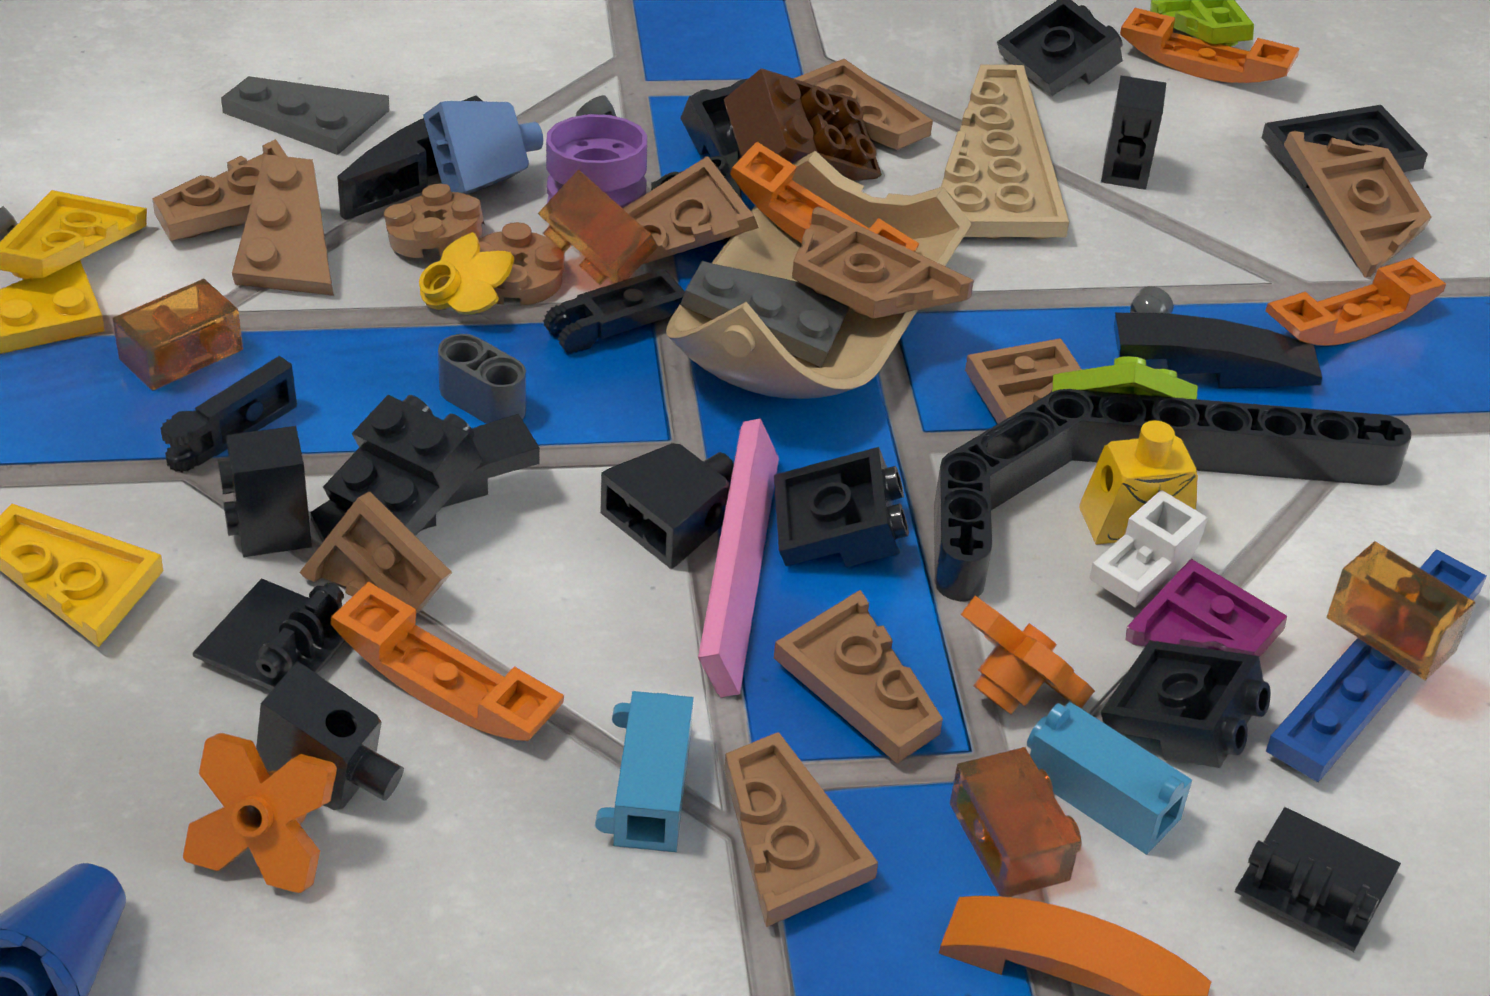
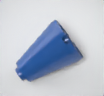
M77 864L0 914V996L89 995L126 904L124 889L111 871L94 864Z

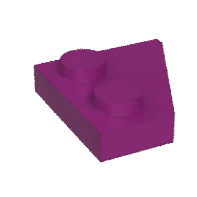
M1190 559L1127 626L1125 640L1139 646H1146L1149 640L1260 657L1285 629L1287 615L1195 560Z

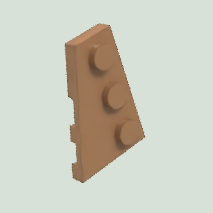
M845 58L793 78L855 98L863 110V121L871 140L898 150L931 136L932 119Z
M275 139L262 145L263 154L248 161L243 156H239L227 162L228 171L213 178L200 175L152 198L154 214L169 240L192 238L201 233L245 224L264 154L288 157L278 141Z

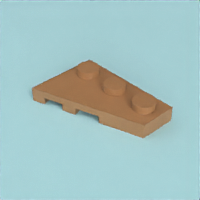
M264 154L232 270L235 285L334 296L313 159Z
M707 156L589 228L584 234L610 274H614L759 227L754 215Z
M859 590L776 641L774 659L893 761L899 763L940 735L943 718L912 669L904 667L892 650V638L883 625H876L868 612L869 602L862 591Z
M779 732L725 753L724 771L766 927L876 878L878 861Z

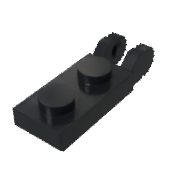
M661 268L579 294L577 298L562 302L559 306L556 304L555 307H551L549 311H546L547 314L544 315L545 319L543 322L551 334L560 335L558 338L559 344L566 352L577 353L578 350L583 351L591 348L598 338L604 339L618 335L622 332L673 316L682 302L685 291L665 269Z
M278 356L195 407V411H179L171 416V419H166V422L162 423L163 426L160 428L162 440L165 441V444H170V448H167V452H165L167 466H170V470L174 469L175 472L181 471V473L183 471L188 472L190 469H194V466H200L212 457L227 450L226 435L258 431L296 408L297 400L292 364Z

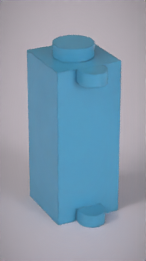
M632 691L630 703H618L614 706L612 722L620 728H626L615 808L604 807L599 809L595 820V827L599 831L614 834L613 846L677 852L691 740L694 697Z
M1069 701L1065 706L1057 703L1051 709L1048 716L1041 718L1032 729L1027 739V747L1031 751L1025 775L1147 855L1181 820L1192 779Z

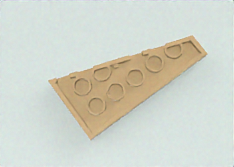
M980 64L971 91L970 101L963 114L960 131L957 132L941 187L945 188L972 224L964 237H985L989 239L1031 237L1034 239H1045L1048 237L1067 236L1068 216L1024 65Z

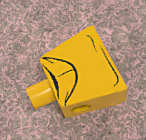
M1154 420L1144 423L1141 427L1139 439L1111 441L1105 445L1079 505L1095 544L1116 543L1126 534L1129 518L1160 490L1196 510L1198 482L1196 467L1182 439L1175 436L1173 428L1162 421Z

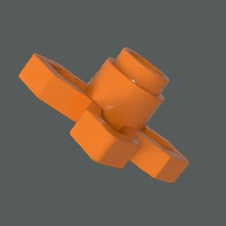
M977 596L973 597L960 614L971 625L982 632L984 637L995 646L978 668L981 676L973 686L1010 715H1012L1019 704L1025 707L1044 682L1081 709L1095 692L1086 681L1074 673L1075 670L1065 660L1053 652L1057 644L1030 623L1021 631Z
M218 733L207 738L204 744L199 775L224 807L189 823L183 852L184 861L219 871L233 862L247 849H250L267 885L295 893H302L314 884L320 850L302 828L301 824L307 813L331 801L337 771L336 765L330 761L300 754L287 762L279 770L267 772L253 741L225 733Z

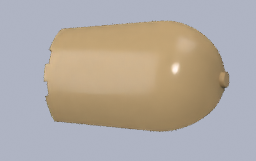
M816 151L793 163L797 166L793 181L869 229L880 218L918 242L919 246L915 251L916 253L943 266H946L972 225L944 187L912 196L889 193L886 198L872 197L862 192L864 189L863 185L842 176ZM755 205L751 213L754 215L759 228L732 236L712 263L796 281L792 279L793 261L802 243L778 227ZM747 302L715 319L680 305L667 325L666 334L691 360L706 371L734 386L758 394L784 399L821 398L847 392L873 379L888 359L918 310L873 319L867 315L855 312L850 307L822 367L790 354Z

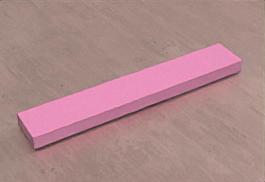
M761 418L743 422L740 429L698 654L699 661L720 697L740 694L775 485L774 475L777 473L779 457Z

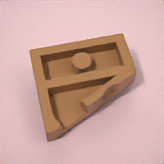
M1061 338L970 354L967 356L965 368L966 373L998 424L1051 393L1053 374L1082 370Z
M368 492L357 498L299 573L305 579L313 582L324 578L345 586V594L354 596L367 582H370L416 609V613H418L452 574V571L371 492Z

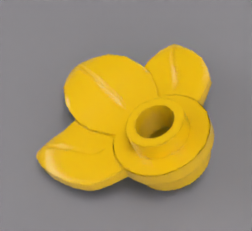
M474 232L469 233L447 246L442 253L441 260L432 263L422 272L419 278L421 298L428 307L436 310L451 307L462 315L484 312L498 302L499 298L494 288L500 286L509 276L514 263V256L508 251L480 252V244Z

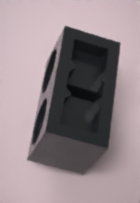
M1120 76L1101 176L1102 183L1146 190L1163 114L1166 82Z

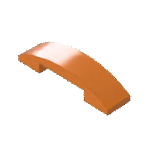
M1139 8L1133 9L1121 26L1120 35L1131 45L1167 67L1195 77L1230 83L1262 82L1285 77L1297 59L1300 50L1298 47L1257 38L1250 51L1222 44H1210L1197 38L1173 33L1175 17Z
M756 142L731 169L730 175L756 207L778 227L800 243H802L805 230L810 228L814 208L819 206L914 252L919 246L918 242L880 218L869 229L792 180L797 166L759 142Z
M1412 257L1378 268L1371 285L1318 302L1308 293L1302 292L1268 303L1266 312L1300 341L1313 345H1339L1375 335L1405 320L1444 292L1446 283Z
M367 582L331 617V625L341 637L386 678L427 706L477 730L503 738L529 741L564 702L563 694L514 666L504 677L415 625V608L370 582Z
M1002 896L959 897L939 950L941 955L1002 975L1008 960L1111 996H1208L1212 982L1179 956L1135 932L1076 910L1021 898Z

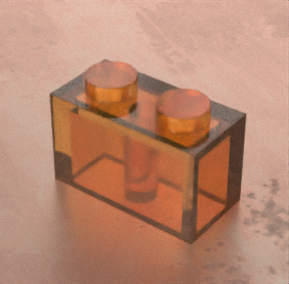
M579 169L538 212V215L548 226L543 232L545 237L563 253L570 247L583 258V261L578 266L599 286L605 280L614 284L629 279L658 248L653 236Z
M201 279L112 318L119 359L152 391L243 350L238 308L205 279Z
M1374 541L1342 569L1326 618L1426 681L1457 651L1476 602Z
M1026 747L958 763L950 806L999 896L1012 897L1070 881L1077 852L1081 850L1080 831L1075 820L1070 815L1064 814L1054 797L1053 786L1045 770L1037 768Z

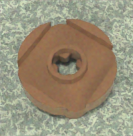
M447 184L427 186L422 190V196L415 197L404 203L391 205L384 211L390 246L395 252L407 257L424 258L422 249L438 248L439 256H442L447 246L455 240L472 232L476 234L478 239L483 234L481 224H484L480 200L468 194L451 192V188Z
M519 222L509 223L502 228V231L491 233L478 239L480 252L508 251L514 256V263L509 276L500 286L494 288L499 298L496 304L504 305V297L520 298V306L532 305L550 298L560 289L564 272V250L551 239L533 233L527 224Z

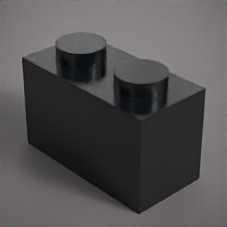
M296 426L226 435L229 459L218 460L222 493H233L234 501L223 502L228 536L239 535L243 557L311 548L305 469Z

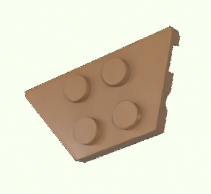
M1289 132L1284 143L1285 148L1365 278L1371 277L1377 272L1378 268L1384 266L1425 230L1432 216L1388 148L1372 145L1359 146L1350 141L1331 138L1327 146L1304 141V132Z
M819 206L814 208L812 212L810 228L805 230L802 246L798 249L793 261L792 279L812 288L819 294L826 295L851 307L859 314L867 315L873 319L968 300L971 298L974 280Z

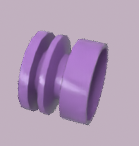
M588 114L570 117L558 122L547 132L546 170L550 174L547 180V215L552 222L566 231L585 235L584 232L646 194L647 180L644 175L647 171V134L641 126L628 119L616 116Z

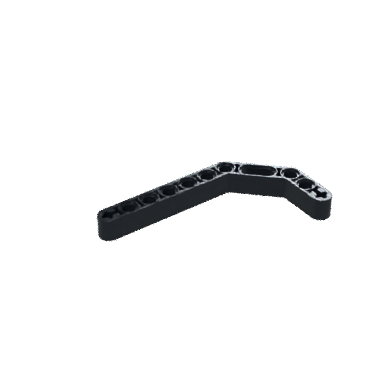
M1059 389L1032 403L942 458L934 501V582L936 589L943 596L960 602L971 601L974 596L979 597L984 591L992 550L991 510L1071 461L1097 463L1105 445L1111 441L1139 439L1141 427L1148 421H1162L1173 428L1175 436L1182 439L1197 471L1366 485H1388L1398 478L1412 432L1409 426L1402 420L1383 414ZM1017 452H1021L1020 454L1016 455L1015 457H1012V458H1010V459H1007V458L1010 457L1011 455H1013V454H1015V453H1017Z

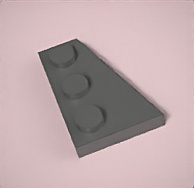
M248 76L221 97L222 112L224 114L336 155L341 153L390 111L389 95Z
M704 261L701 262L686 288L680 304L706 317L715 319L747 302L790 354L819 367L823 366L850 309L849 306L826 295L819 294L798 281Z

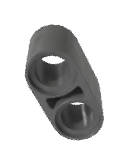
M470 334L451 335L439 344V390L444 399L486 424L515 414H519L521 419H524L526 414V369L519 360Z

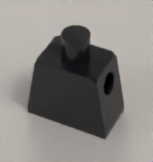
M671 443L601 472L600 513L672 569L723 525L734 463L726 454L721 452L702 461L681 444Z
M299 662L293 665L261 702L256 749L267 772L279 770L287 762L300 754L333 762L337 767L331 801L323 805L332 810L343 809L359 788L385 801L395 791L404 771V767L377 753L382 724L378 715Z

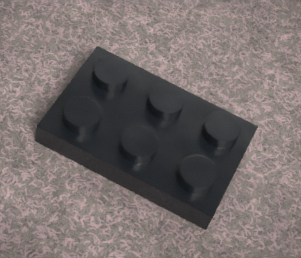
M1382 105L1268 122L1264 125L1261 137L1305 189L1310 187L1284 146L1289 132H1304V141L1327 146L1331 138L1350 141L1359 146L1372 145L1388 148L1403 172L1423 169L1428 153Z

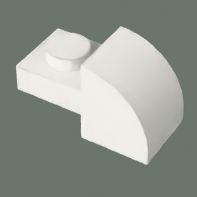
M1160 490L1129 518L1126 534L1092 563L1089 579L1136 608L1156 588L1161 591L1192 558L1204 533L1208 517Z

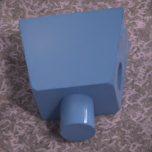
M443 101L423 114L442 184L449 185L451 192L470 195L505 181L528 168L529 160L526 152L540 150L543 146V133L537 122L518 124L514 106L509 102Z

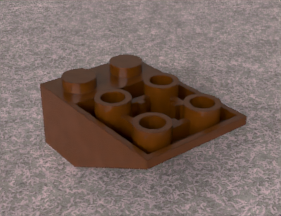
M761 68L724 99L741 157L756 142H759L792 164L816 151L842 176L852 181L877 179L882 175L876 159V148L869 138L863 121V110L855 98Z

